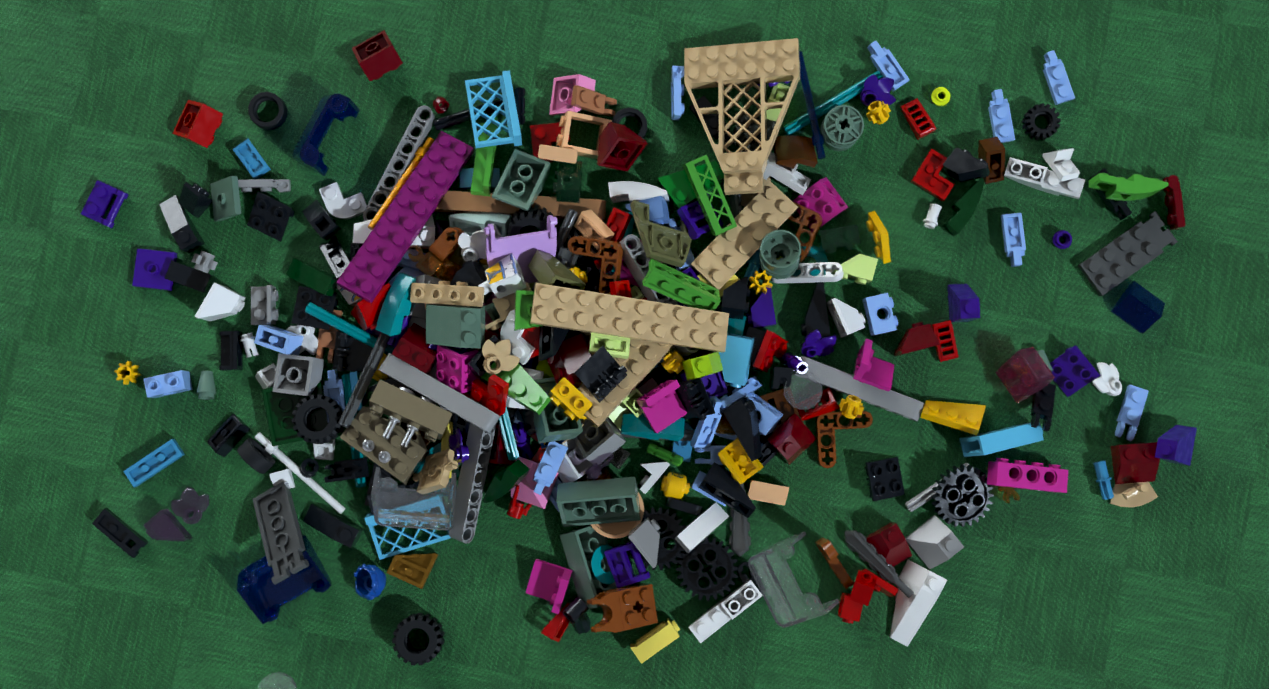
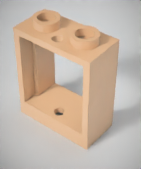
M567 111L560 118L559 127H562L561 134H558L556 145L562 148L578 150V156L598 160L599 136L612 120ZM571 119L600 125L596 150L568 145Z

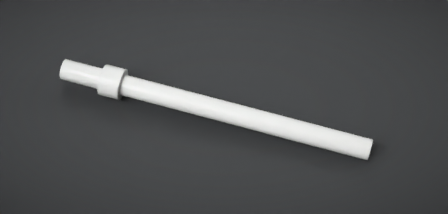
M260 432L255 436V439L265 447V450L270 455L276 456L338 513L342 514L346 508L312 478L302 476L300 467L278 449L279 446H272V442Z

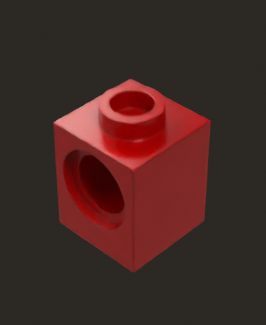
M859 570L849 599L868 606L875 588L877 576Z
M842 592L837 615L846 623L853 624L854 621L859 622L863 604L850 600V594Z

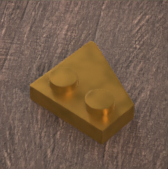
M438 554L395 555L387 574L423 589Z

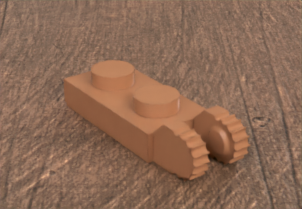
M578 85L573 86L572 106L598 115L615 116V111L604 108L605 104L616 105V99L606 97V95Z
M334 310L333 314L342 319L343 311ZM331 325L330 330L319 329L316 358L323 359L324 347L330 348L328 363L333 364L336 332L340 330Z

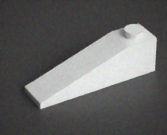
M432 215L409 248L429 249L435 241V225ZM372 219L354 224L353 243L363 244L372 231L368 228Z
M907 560L899 578L914 593L908 598L898 588L890 631V638L907 647L947 582L943 577L910 560Z

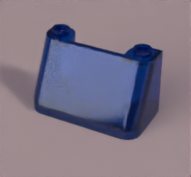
M330 94L322 97L293 150V157L299 164L325 176L329 168L323 162L325 155L320 153L318 148L334 118L343 122L347 117H357L360 110L350 98L342 94Z
M305 535L302 536L305 550L302 553L304 559L309 562V566L295 574H292L290 571V577L275 585L271 580L274 577L273 569L268 566L266 556L245 567L238 575L237 592L262 624L274 621L279 616L278 613L281 606L313 589L316 593H323L331 586L330 577Z

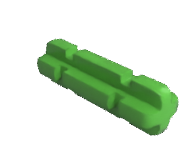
M653 443L648 445L647 453L655 455L675 466H681L683 462L682 456L674 455L673 452Z

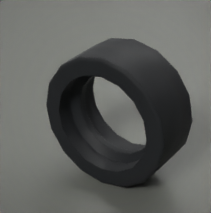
M261 92L250 101L248 114L251 120L260 128L275 130L286 121L287 107L284 101L276 94ZM267 100L274 101L279 108L277 117L270 122L262 121L257 115L258 107Z
M624 108L615 114L612 122L617 124L626 116L638 119L641 128L637 135L643 139L645 138L647 120L643 113L638 109Z
M248 438L237 449L241 458L251 468L261 474H265L275 464L272 455L261 444L251 438Z

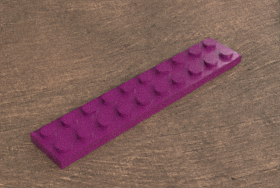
M443 131L439 133L337 280L338 286L369 303L373 302L474 153L473 147Z

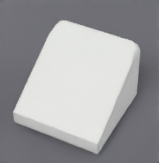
M273 363L265 367L255 375L263 389L274 386L275 364Z
M335 439L324 444L313 443L314 459L333 460Z
M290 469L269 474L273 486L285 481L289 483L290 488L295 487Z

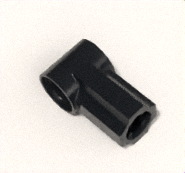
M577 597L562 612L572 623L574 630L578 634L587 633L591 629V622L586 613L589 608Z

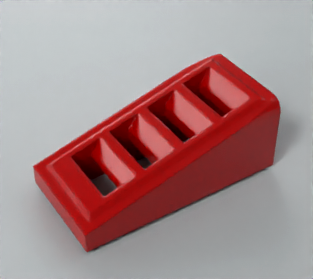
M918 98L900 106L917 140L936 130L933 121ZM916 105L917 109L911 112L907 110L908 108ZM917 112L920 113V115L915 118L911 116ZM923 119V122L916 124V121ZM926 125L927 128L921 131L920 127Z
M951 320L930 325L940 345L935 346L939 362L959 358ZM946 327V331L938 332V329ZM948 335V339L940 340L939 338ZM950 342V346L941 348V344ZM952 350V354L943 356L942 352Z
M830 388L796 404L802 421L840 408ZM804 407H807L808 412L805 413Z
M567 603L560 610L559 614L541 631L543 635L554 641H560L570 623L562 611L570 603Z

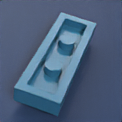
M171 439L123 472L132 486L137 487L185 454L177 441Z

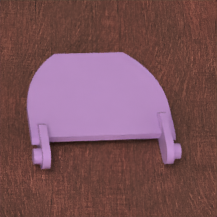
M552 215L547 216V230L499 238H495L493 224H488L487 227H484V233L487 235L486 259L488 267H491L512 253L521 267L525 283L538 282L529 269L528 264L537 250L555 257L557 248V230L555 225L558 223L557 218Z

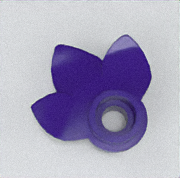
M875 74L869 76L865 80L864 90L860 94L861 102L866 106H869L874 101H884L888 105L894 103L896 99L889 93L894 85V79L885 77L878 80Z
M818 329L814 330L806 336L801 348L802 354L806 357L831 354L834 352L833 346L836 343V335L822 338Z
M457 428L455 435L450 434L449 447L455 451L454 461H457L459 465L469 459V449L467 445H463L460 429Z

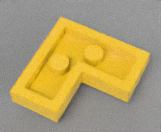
M876 211L868 212L866 225L868 231L873 233L876 247H874L875 255L877 258L880 257L883 264L891 262L888 231Z

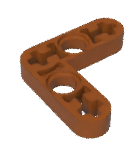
M792 201L801 210L799 217L794 218L791 215L788 219L800 224L796 237L801 246H806L805 249L801 248L799 263H802L811 249L823 220L818 212ZM815 215L817 223H813L810 227L811 229H814V231L812 232L811 230L804 229L805 226L809 227L811 224L809 217H813ZM804 232L810 235V240L807 243H803L800 240V236Z
M584 236L570 238L568 241L570 252L602 258L599 292L611 295V292L608 293L605 287L609 286L610 288L609 282L613 281H606V278L620 281L623 256L621 244L616 241ZM578 242L579 244H586V246L577 248V246H574V243ZM594 242L599 245L597 253L591 250V245ZM613 247L615 250H617V252L613 254L611 251H605V248ZM609 264L615 268L613 275H609L607 272Z
M863 411L862 413L864 417L868 418L865 425H862V422H855V426H852L853 419H849V423L846 426H842L839 423L842 412H829L817 416V457L820 466L831 468L836 463L835 429L868 428L873 421L872 415L869 412ZM833 415H836V427H833L834 423H827L826 427H824L823 423H820V419H823L824 416L827 419H834ZM823 435H828L831 438V443L828 446H824L821 443ZM821 448H832V452L828 451V457L832 458L828 465L822 462V458H825V451L821 452Z
M824 537L815 542L816 546L843 587L848 589L854 585L852 579L837 558L839 554L832 543Z

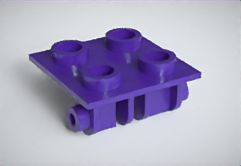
M1076 345L1067 348L1065 353L1050 362L1053 369L1051 377L1067 397L1100 376Z

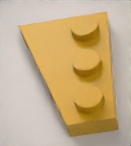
M926 400L920 418L978 435L986 405Z

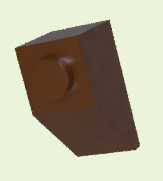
M998 137L979 140L978 157L988 163L990 171L989 176L983 178L985 184L1004 180L1005 147Z

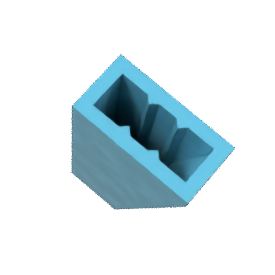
M1031 422L959 438L964 457L988 455L1044 440L1040 422L1037 428L1031 427Z

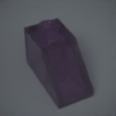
M169 509L160 510L143 525L147 529L146 533L152 539L184 542L193 538Z

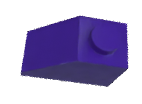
M767 288L766 294L761 293L749 309V313L746 314L747 323L753 328L776 325L771 288Z

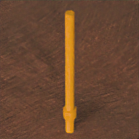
M428 137L423 146L418 148L414 159L368 225L370 230L374 229L433 144V138Z

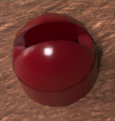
M440 96L433 100L432 105L437 113L441 114L448 110L449 103L445 98Z

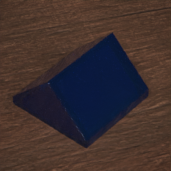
M1132 281L1111 312L1143 334L1162 317L1165 303L1137 282Z

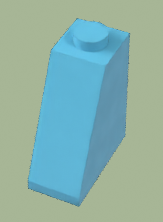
M727 333L726 350L724 353L719 352L723 367L724 381L730 383L729 386L741 388V385L747 384L755 338Z

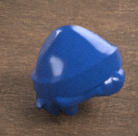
M362 564L354 572V577H356L355 592L360 597L373 600L384 590L386 574L376 565Z

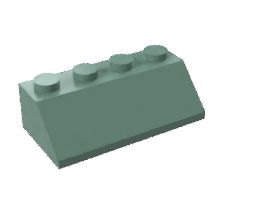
M635 477L558 483L556 502L563 527L640 520L639 496Z
M591 525L564 533L560 535L569 568L573 570L572 578L578 598L589 609L598 608L600 605L587 604L588 599L595 597L600 592L616 589L617 586L615 582L611 584L600 582L592 571L591 561L595 550L602 545L609 544L607 537L600 535ZM604 557L601 560V568L605 572H610L607 559Z

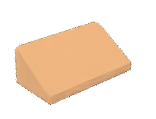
M540 144L538 158L575 164L578 158V150Z
M590 209L582 211L574 225L584 237L611 240L615 235ZM596 242L592 243V245L599 251V245Z
M750 480L748 496L751 500L785 506L789 487Z

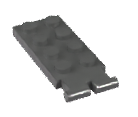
M1156 211L1149 214L1150 219L1145 223L1138 222L1078 265L1099 296H1103L1162 254V248L1170 244L1173 246L1178 242L1168 228L1164 231L1160 229L1165 223Z
M285 481L252 499L269 567H272L274 577L271 580L275 585L290 577V571L292 574H295L309 566V562L303 557L302 552L305 550L289 483Z

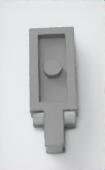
M289 179L238 180L241 192H253V189H260V192H272V188H276L281 193L291 191V180Z

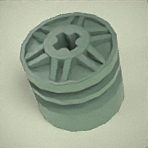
M840 105L834 107L828 112L821 123L819 130L820 139L830 150L838 152L848 150L863 133V117L852 106ZM842 123L845 124V129H844V130L841 129V124H842Z
M786 230L772 231L763 238L760 246L759 261L762 270H766L765 274L775 279H785L795 273L801 256V243L798 238Z

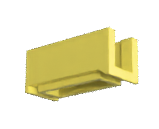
M667 618L666 623L663 621L636 640V644H630V648L642 664L679 638L678 631L680 628L674 620L671 622Z

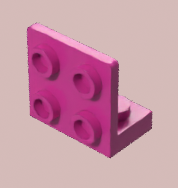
M827 177L817 181L803 195H799L793 200L802 206L818 212L823 220L820 227L848 208ZM797 208L796 211H797V212L799 213V215H800V214H801V210H800V208ZM815 215L813 217H809V220L811 221V224L809 226L810 228L813 223H817V220L815 219Z
M865 338L857 354L853 379L889 392L892 387L894 364L873 357V341Z
M437 345V380L461 394L471 391L472 382L476 379L480 380V378L472 373L468 363L478 353V350L475 349L458 354L443 345Z
M666 380L636 400L654 433H659L687 414L675 392L680 387L677 380Z
M536 559L526 593L550 601V604H553L551 612L559 614L573 570Z

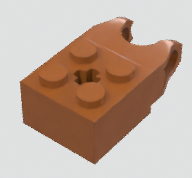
M639 583L600 592L595 597L587 600V604H598L603 609L602 620L591 627V632L605 631L617 633L658 623L652 584Z

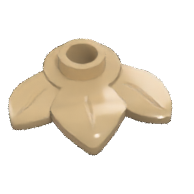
M487 339L483 344L482 354L485 358L483 368L488 374H498L501 370L511 371L518 365L520 358L510 355L511 343L509 339L501 340L496 344ZM491 361H494L496 363V367L494 369L490 367Z

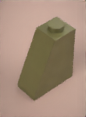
M537 250L528 264L529 269L541 284L583 290L586 286L579 277L551 254Z

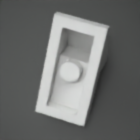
M1074 148L1043 153L1042 155L1061 182L1078 178L1080 174L1079 170L1070 160Z
M668 462L640 464L651 475H646L639 483L641 487L639 489L646 494L670 464Z

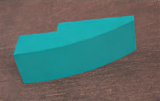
M399 272L382 305L376 326L377 331L388 336L401 334L404 316L410 315L412 304L410 302L411 284L416 283L417 278Z
M623 414L621 434L652 440L662 438L680 441L684 437L685 418H680L659 433H654L644 414H641L638 418L634 414Z

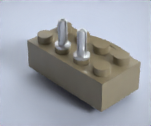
M379 380L369 400L371 414L380 418L383 414L389 416V423L383 438L389 439L395 425L399 426L401 422L407 424V432L401 443V446L405 448L408 446L413 434H417L419 430L424 432V438L435 443L436 439L441 440L453 414L436 406V403L429 398L423 396L419 398L415 396L413 391L405 387L397 388L382 380Z
M363 406L353 419L350 427L346 428L340 438L406 485L429 454L422 435L418 431L416 434L417 439L412 440L411 438L406 448L402 447L401 443L406 431L402 427L395 425L389 439H385L383 434L389 423L388 419L371 414V408Z

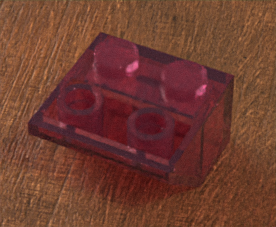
M1034 347L1018 350L996 371V374L1016 403L1042 390L1055 379Z

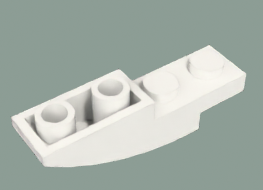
M770 153L764 172L765 180L771 176L801 195L805 193L811 179L796 171L798 164H796L794 169L776 164L774 153Z
M1009 158L1004 174L1005 177L1053 195H1064L1075 199L1080 198L1085 179L1075 178L1061 182L1053 171L1047 169L1048 167Z
M749 580L703 613L688 628L697 640L702 643L763 595L755 584Z

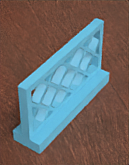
M510 70L502 71L500 76L465 80L476 148L514 143V146H521V131ZM500 82V87L496 91L489 87L491 83ZM478 85L481 87V90L476 94L470 90V86ZM485 90L493 94L488 101L481 97ZM496 97L503 101L499 107L492 104ZM477 100L484 103L480 110L473 106ZM488 106L495 110L491 116L483 113ZM499 113L506 117L502 123L494 119ZM479 116L487 119L483 126L475 122ZM490 123L498 126L494 133L486 129ZM503 129L509 133V137L500 138L497 134ZM482 132L490 136L486 141H479L478 137Z
M441 491L375 514L368 513L364 518L366 525L369 527L379 560L451 538L449 536L450 522ZM440 506L442 514L439 519L429 515L431 508ZM414 513L425 516L420 525L410 520ZM399 518L406 522L402 531L392 526L395 519ZM426 518L437 522L433 531L422 526ZM408 523L418 528L414 537L404 532ZM382 524L387 527L384 536L375 532V525ZM438 524L445 526L448 534L441 536L435 533ZM389 529L400 534L396 542L385 537ZM420 529L431 534L428 540L421 541L416 538ZM401 535L412 540L409 546L403 547L397 544ZM383 541L393 545L390 552L382 553L380 546Z

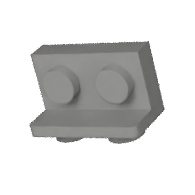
M272 285L251 287V325H276V320L279 317L278 309H276V301H278L279 294L276 287Z

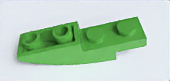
M1099 173L1089 180V188L1106 191V199L1120 201L1144 199L1168 186V182L1160 181L1158 178L1144 177L1141 174H1134L1126 179L1124 177L1110 176L1107 173Z

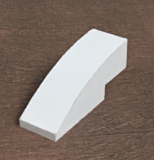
M634 181L608 182L609 195L613 203L630 201L631 203L633 200L641 201L657 196H662L666 201H670L667 191L657 186Z
M716 502L685 528L675 540L689 553L722 524L729 515Z

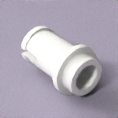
M930 204L927 217L923 220L924 227L935 229V226H938L937 220L942 209L940 205Z
M252 333L241 335L240 339L245 349L246 358L252 357L250 349L253 356L259 355L254 343L255 336Z

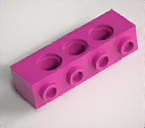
M996 458V462H988L987 485L1067 493L1068 470L1061 469V465L1049 464V467H1043L1044 463L1031 462V465H1026V461L1014 460V463H1008L1009 459Z

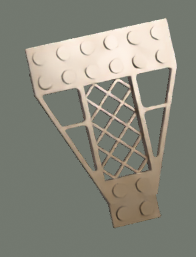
M798 38L684 48V84L724 173L725 195L764 193V172L767 167V160L800 80ZM792 81L785 101L766 102V83ZM739 85H746L743 89L739 87ZM754 86L759 91L751 98L746 92ZM718 87V105L716 107L699 108L691 89ZM733 88L740 92L734 99L727 95ZM744 95L749 101L742 108L737 102ZM760 96H761V105L756 102V100H757ZM725 98L730 101V103L726 107ZM752 104L759 108L753 116L746 111ZM735 105L740 111L732 117L727 112ZM782 108L771 137L767 141L766 111L768 109ZM744 113L750 119L742 126L737 120ZM703 114H719L718 144L714 143L702 116ZM760 114H761V123L756 120V118H757ZM725 115L730 119V121L726 125ZM752 122L759 126L753 134L747 130V127ZM735 123L740 129L732 135L727 130ZM745 132L750 137L742 144L737 138ZM760 132H761V141L756 138V136H757ZM725 133L730 137V139L728 140V142H727L726 144H725ZM754 140L759 146L754 151H750L747 146ZM735 141L740 147L736 152L732 153L727 148Z

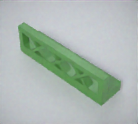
M491 123L486 129L494 133L498 126ZM482 132L478 140L486 141L490 136ZM497 145L476 148L470 190L471 195L490 196Z
M707 154L683 164L712 235L717 236L737 227ZM704 160L707 166L705 174L697 172L694 164ZM705 179L713 181L715 186L712 193L704 189ZM713 196L721 199L722 205L720 210L712 208ZM721 214L727 216L731 225L722 229L718 222Z
M652 258L648 262L649 271L642 281L643 286L693 308L715 311L720 304L719 289Z

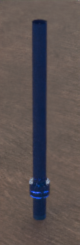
M799 51L800 79L813 133L812 142L816 147L818 159H824L826 157L823 147L824 138L820 134L803 53Z

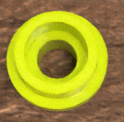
M938 87L932 92L931 100L937 106H944L950 101V92L944 87ZM938 94H943L944 99H940L938 97Z

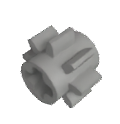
M202 250L200 255L195 253L191 261L196 263L195 269L208 273L210 269L215 271L218 262L213 261L214 255Z

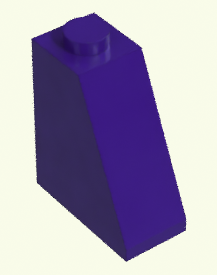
M948 284L949 320L951 322H969L979 319V297L968 284Z
M1182 425L1172 427L1158 438L1155 458L1170 463L1190 466L1197 428Z

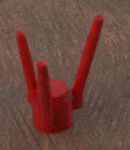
M516 485L506 514L510 517L521 519L522 515L527 516L532 505L527 504L524 507V502L517 500L519 485Z

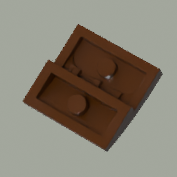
M796 135L776 137L773 145L776 164L793 169L797 163L813 168L816 166L818 161L813 138Z

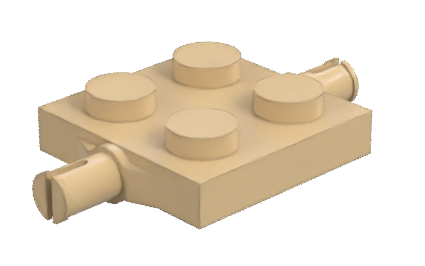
M447 449L426 456L422 470L419 473L413 474L412 477L415 482L419 481L416 492L423 495L446 488L449 482L450 471L458 468V462L454 461L455 451Z

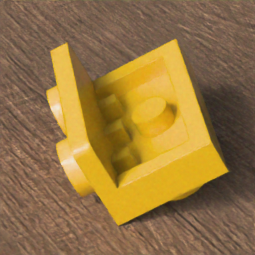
M565 377L548 393L551 402L557 407L560 405L565 410L563 412L565 416L571 421L574 419L577 422L593 405Z
M738 438L717 453L721 463L727 466L733 479L738 481L739 484H743L748 478L764 467L758 459L750 460Z

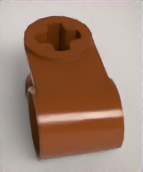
M458 227L446 228L428 250L442 263L447 262L459 247L458 238L464 231Z

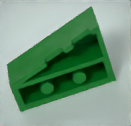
M716 161L710 162L719 184L724 181L722 169ZM702 164L695 168L697 172L705 174L707 166ZM685 170L657 178L658 185L661 189L667 191L670 201L676 210L697 200ZM705 179L703 187L706 191H711L715 185L713 181Z

